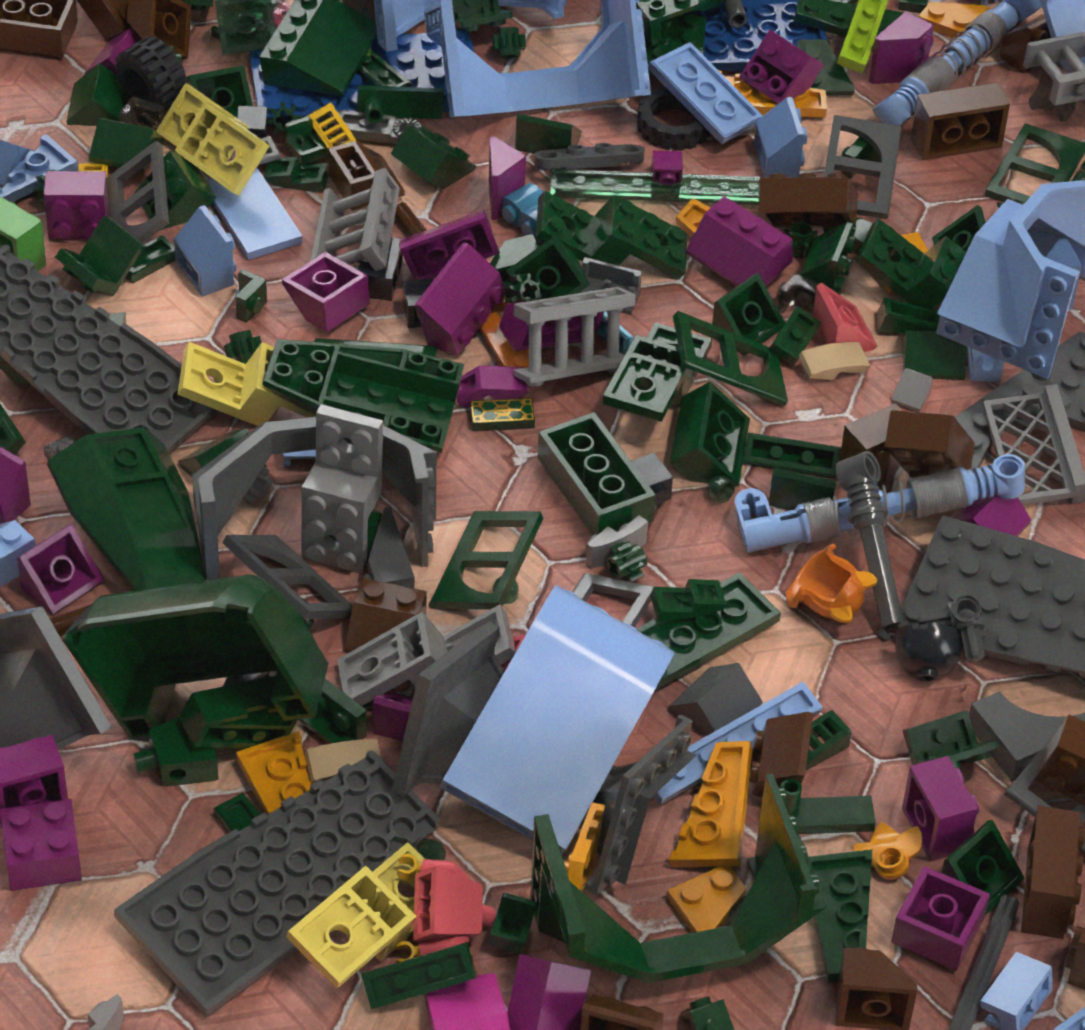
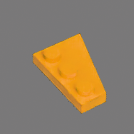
M591 802L573 853L569 854L568 861H564L569 881L581 891H583L586 882L589 881L594 872L605 805Z

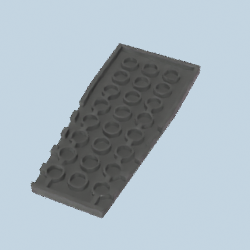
M4 245L0 248V356L87 434H96L145 427L165 444L170 454L218 412L216 409L178 395L182 364L158 345L125 323L121 326L110 319V313L101 307L94 309L84 302L85 297L77 291L70 293L59 285L60 280L52 274L46 277L34 269L35 263L28 258L22 261L10 253V246Z
M942 515L901 607L903 621H909V624H912V630L919 629L917 613L947 607V602L954 601L960 595L970 594L975 596L981 604L984 629L980 632L985 656L1028 666L1030 662L1046 665V670L1060 673L1062 669L1079 672L1080 677L1085 678V560L1029 539ZM964 609L958 615L962 618H971L975 613L972 610Z
M370 750L366 752L364 759L351 766L348 763L339 768L338 774L324 782L320 779L310 785V790L297 798L291 796L281 802V807L268 815L264 812L253 818L251 825L238 832L235 829L200 849L115 908L114 917L207 1017L297 950L286 938L288 931L363 867L367 866L373 872L407 842L413 848L418 846L438 828L440 818L412 790L404 796L392 791L395 772L374 751Z

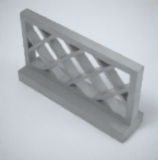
M1058 385L1045 386L1043 393L983 401L982 407L997 458L1005 455V451L1007 452L1006 454L1017 455L1026 463L1025 474L1031 466L1045 473L1039 482L1025 475V484L1034 489L1030 493L1021 494L1018 497L1022 505L1067 498L1071 499L1072 504L1083 503L1085 501V473ZM1039 404L1041 411L1034 417L1022 409L1026 405ZM1004 409L1010 412L1011 415L1006 421H1003L994 416L992 410ZM1016 417L1030 423L1025 431L1011 425ZM1035 427L1047 432L1048 436L1043 442L1029 435ZM1005 431L1018 437L1013 446L1000 439ZM1024 441L1038 448L1032 456L1018 450ZM1043 451L1055 457L1056 461L1051 467L1037 460ZM1050 477H1053L1062 482L1064 488L1053 490L1044 484Z

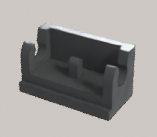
M587 257L584 258L582 269L590 285L579 293L620 287L635 294L636 305L640 297L642 271ZM635 306L623 308L622 313L631 315Z

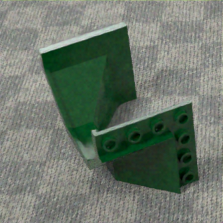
M773 773L766 774L755 857H750L747 861L754 883L732 925L642 943L569 881L549 814L534 816L530 900L537 903L534 918L538 931L564 942L569 957L646 983L748 964L826 909L827 906L820 891L817 875L813 872L809 862L806 846L800 838L794 815H788L784 788L782 786L778 787Z

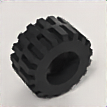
M148 36L116 57L115 69L122 89L138 109L140 108L144 113H149L151 116L158 115L170 108L184 84L188 83L185 70L178 57L170 47L156 37Z

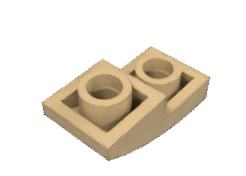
M859 342L827 344L801 351L799 354L809 379L834 380L840 372L865 373L870 367Z
M377 739L351 740L307 749L305 757L311 783H315L320 779L322 782L338 774V769L348 763L352 766L364 759L366 752L370 750L374 751L381 758Z

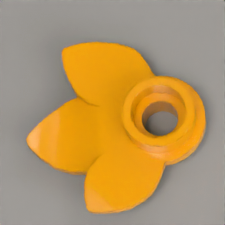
M880 822L872 834L870 843L854 844L853 849L854 851L873 849L871 868H875L877 874L882 878L897 879L908 871L910 866L909 860L921 851L923 838L918 826L909 828L900 835L887 824Z

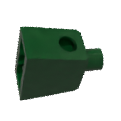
M179 717L151 728L148 732L150 749L133 753V761L137 773L157 769L161 783L166 787L219 780L218 762L214 748L193 747Z

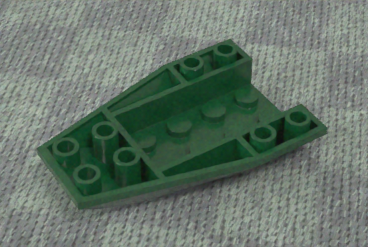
M277 339L263 385L288 402L316 415L320 405L352 413H360L364 416L383 420L384 426L435 452L442 453L464 364L406 349Z
M145 427L85 435L48 460L47 466L70 514L133 591L206 580L189 492L165 444Z

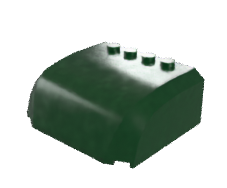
M250 574L101 595L73 622L62 639L130 740L149 738V730L165 722L176 684L277 671L270 699L283 720L316 717L329 665L302 618L281 591L263 578Z

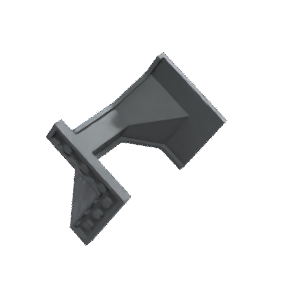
M316 417L263 422L192 475L193 497L206 580L220 578L217 536L272 454L316 450ZM383 425L382 473L408 501L421 567H427L428 553H433L432 534H428V531L434 530L433 520L436 519L437 452ZM343 438L347 443L353 445L351 439Z
M40 606L1 613L0 748L24 743L34 738L53 735L59 750L81 738L102 734L111 728V724L44 608Z
M488 621L418 675L392 791L404 796L421 783L441 784L504 674V670L495 656L499 626ZM680 714L677 717L675 728L642 759L620 767L612 766L593 800V803L605 805L597 849L600 860L596 874L586 882L584 889L597 895L604 887L613 885L615 881L626 885L650 799L696 756V754L687 751L692 742V735L689 732L693 720ZM587 813L580 824V826L582 827L586 819Z

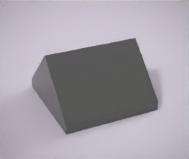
M734 663L709 667L668 706V711L677 717L681 714L693 720L691 726L708 736L759 707L763 701L740 664Z

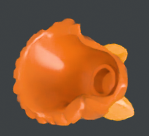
M832 543L811 557L795 575L794 580L790 583L785 593L786 603L788 607L796 608L800 602L822 617L834 619L842 623H850L853 620V615L858 613L863 605L864 590L876 585L878 580L872 573L858 571L848 560L834 555L833 551L837 547Z

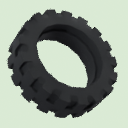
M655 88L651 95H645L644 99L641 98L638 107L637 128L639 133L642 132V138L649 140L653 146L657 147L659 145L665 150L676 148V151H681L687 147L689 149L695 148L696 144H703L706 141V137L709 138L711 133L698 120L684 126H670L654 118V115L666 110H681L694 116L667 88Z

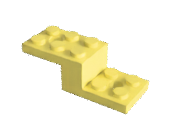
M187 83L184 84L156 130L159 135L176 146L174 151L236 195L241 194L270 146L248 130V125ZM193 116H195V118L193 119L192 123H191L190 126H189V121H190V119H191ZM236 150L235 158L232 161L228 162L230 157Z
M189 342L184 348L178 395L256 426L261 425L263 422H268L279 406L305 417H316V415L288 402L263 385L274 350L273 346L262 342L246 364L192 342ZM207 375L213 377L214 382L210 381Z
M408 842L373 872L367 866L363 867L293 926L286 935V938L336 988H339L374 956L381 962L394 951L395 946L399 942L405 941L414 933V921L416 919L414 914L415 896H402L398 891V886L408 884L415 890V877L411 880H401L397 876V870L412 869L408 864L399 863V858L404 854H412L418 862H422L425 858ZM336 930L342 931L346 934L348 942L342 945L335 944L331 941L329 933Z

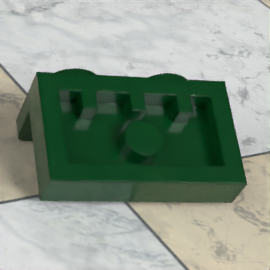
M325 678L316 717L302 718L299 721L328 744L364 739L367 736V710Z

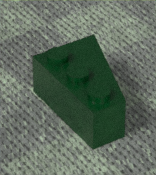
M276 675L194 692L179 716L192 746L209 748H249L282 736L284 737L291 734L299 719L284 721L271 701L270 697Z

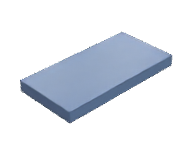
M691 42L649 63L648 69L721 144L754 128L756 121L763 116Z
M258 168L255 169L240 195L232 193L213 178L206 179L217 197L212 202V205L248 260L303 243L302 234Z

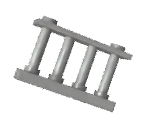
M1085 32L1028 43L1023 66L1025 69L1042 66L1053 79L1049 99L1054 106L1085 100V65L1079 59L1085 57ZM1067 61L1075 72L1063 74L1055 63Z
M386 168L375 171L373 185L370 189L339 200L331 188L325 189L311 261L324 252L335 257L338 249L362 241L360 248L338 255L336 258L348 265L364 259L371 264L375 271L386 268L400 187ZM369 202L366 209L343 216L344 210ZM365 222L364 228L340 236L342 229Z
M613 287L514 304V316L529 325V367L514 369L513 376L525 381L527 385L540 386L544 384V381L603 370L616 372L625 356L619 352L620 312L623 311V308L635 306V294L620 287ZM606 311L608 312L607 353L593 355L594 317L597 316V312ZM581 316V358L567 360L568 321L571 320V317ZM554 320L555 362L541 365L542 325L545 324V321Z

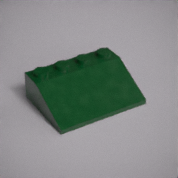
M294 0L259 56L264 84L343 96L377 38L376 21L338 0Z

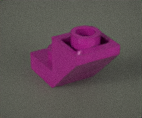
M653 150L651 162L652 182H659L663 185L681 183L683 173L682 152Z
M477 366L461 376L456 396L457 403L465 409L470 406V401L481 400L488 395L495 400L519 399L529 393L528 385L525 381L513 376L514 369L523 367Z

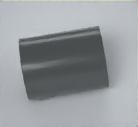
M726 0L723 4V9L729 25L733 28L745 25L748 18L741 0Z

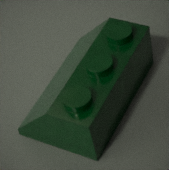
M711 382L687 393L681 399L669 463L689 481L728 487L738 486L750 418Z

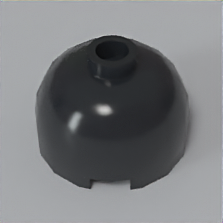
M928 623V629L912 630V624L905 625L896 631L895 647L898 661L906 671L916 675L917 679L925 682L936 681L938 676L949 673L959 662L962 651L961 636H957L958 630L945 624Z

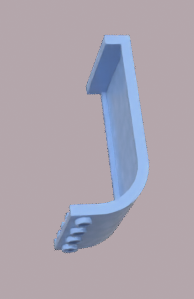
M555 585L443 778L440 788L533 840L534 816L549 814L562 856L675 652L667 648L663 643L637 631L633 626L610 616L603 609L580 599L573 592Z

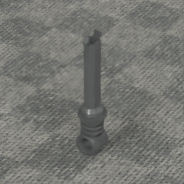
M865 451L839 461L836 464V475L841 486L847 491L848 499H850L851 513L848 516V521L854 525V528L860 531L869 572L878 580L876 585L872 586L882 628L877 631L885 640H890L888 629L908 625L909 621H903L882 527L886 521L885 517L888 515V509L880 501L881 496L877 486L881 477L880 466L876 457L871 452Z

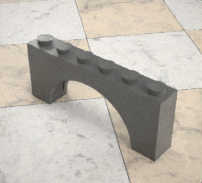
M1001 692L971 703L969 712L974 733L980 742H998L999 748L990 750V754L1011 782L1018 778L1049 739L1052 740L1067 716H1045L1029 712L1010 702ZM1085 713L1072 715L1085 721Z

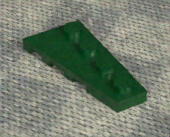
M798 0L793 21L846 37L857 5L830 0ZM885 9L876 36L904 12Z
M873 849L808 857L813 872L817 875L820 891L827 906L826 909L814 916L828 982L838 981L843 948H866Z

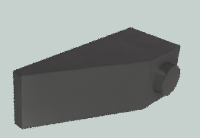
M391 506L385 507L368 559V574H365L364 578L415 588V577Z

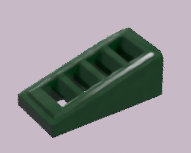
M883 298L876 314L877 330L884 333H902V331L906 330L936 332L940 315L935 310L890 298Z
M833 710L812 722L809 746L814 751L811 752L808 749L806 770L850 746L851 729ZM820 737L825 743L822 744L818 738Z

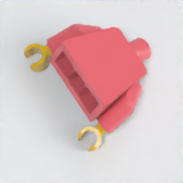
M409 853L399 858L400 864H408L412 869H398V878L401 880H411L415 877L414 914L416 919L414 921L413 941L419 942V945L413 946L408 941L399 942L394 950L406 948L410 952V957L397 959L396 963L464 942L468 943L470 938L480 935L482 927L490 928L494 924L496 911L492 906L482 905V886L470 880V877L456 863L432 859H423L422 862H418L416 857Z

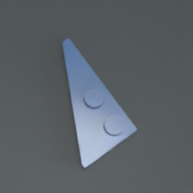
M45 134L40 138L41 145L36 151L30 150L25 155V159L19 162L7 176L8 183L3 188H0V196L9 202H14L34 192L33 188H36L38 184L37 176H46V171L49 170L78 171V162Z

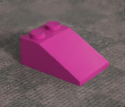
M495 973L477 975L478 977L425 993L430 1030H510L507 1011Z

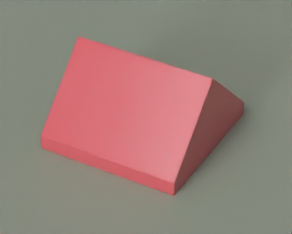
M823 283L816 286L813 317L822 322L818 329L826 344L859 342L864 352L874 350L878 345L857 306Z

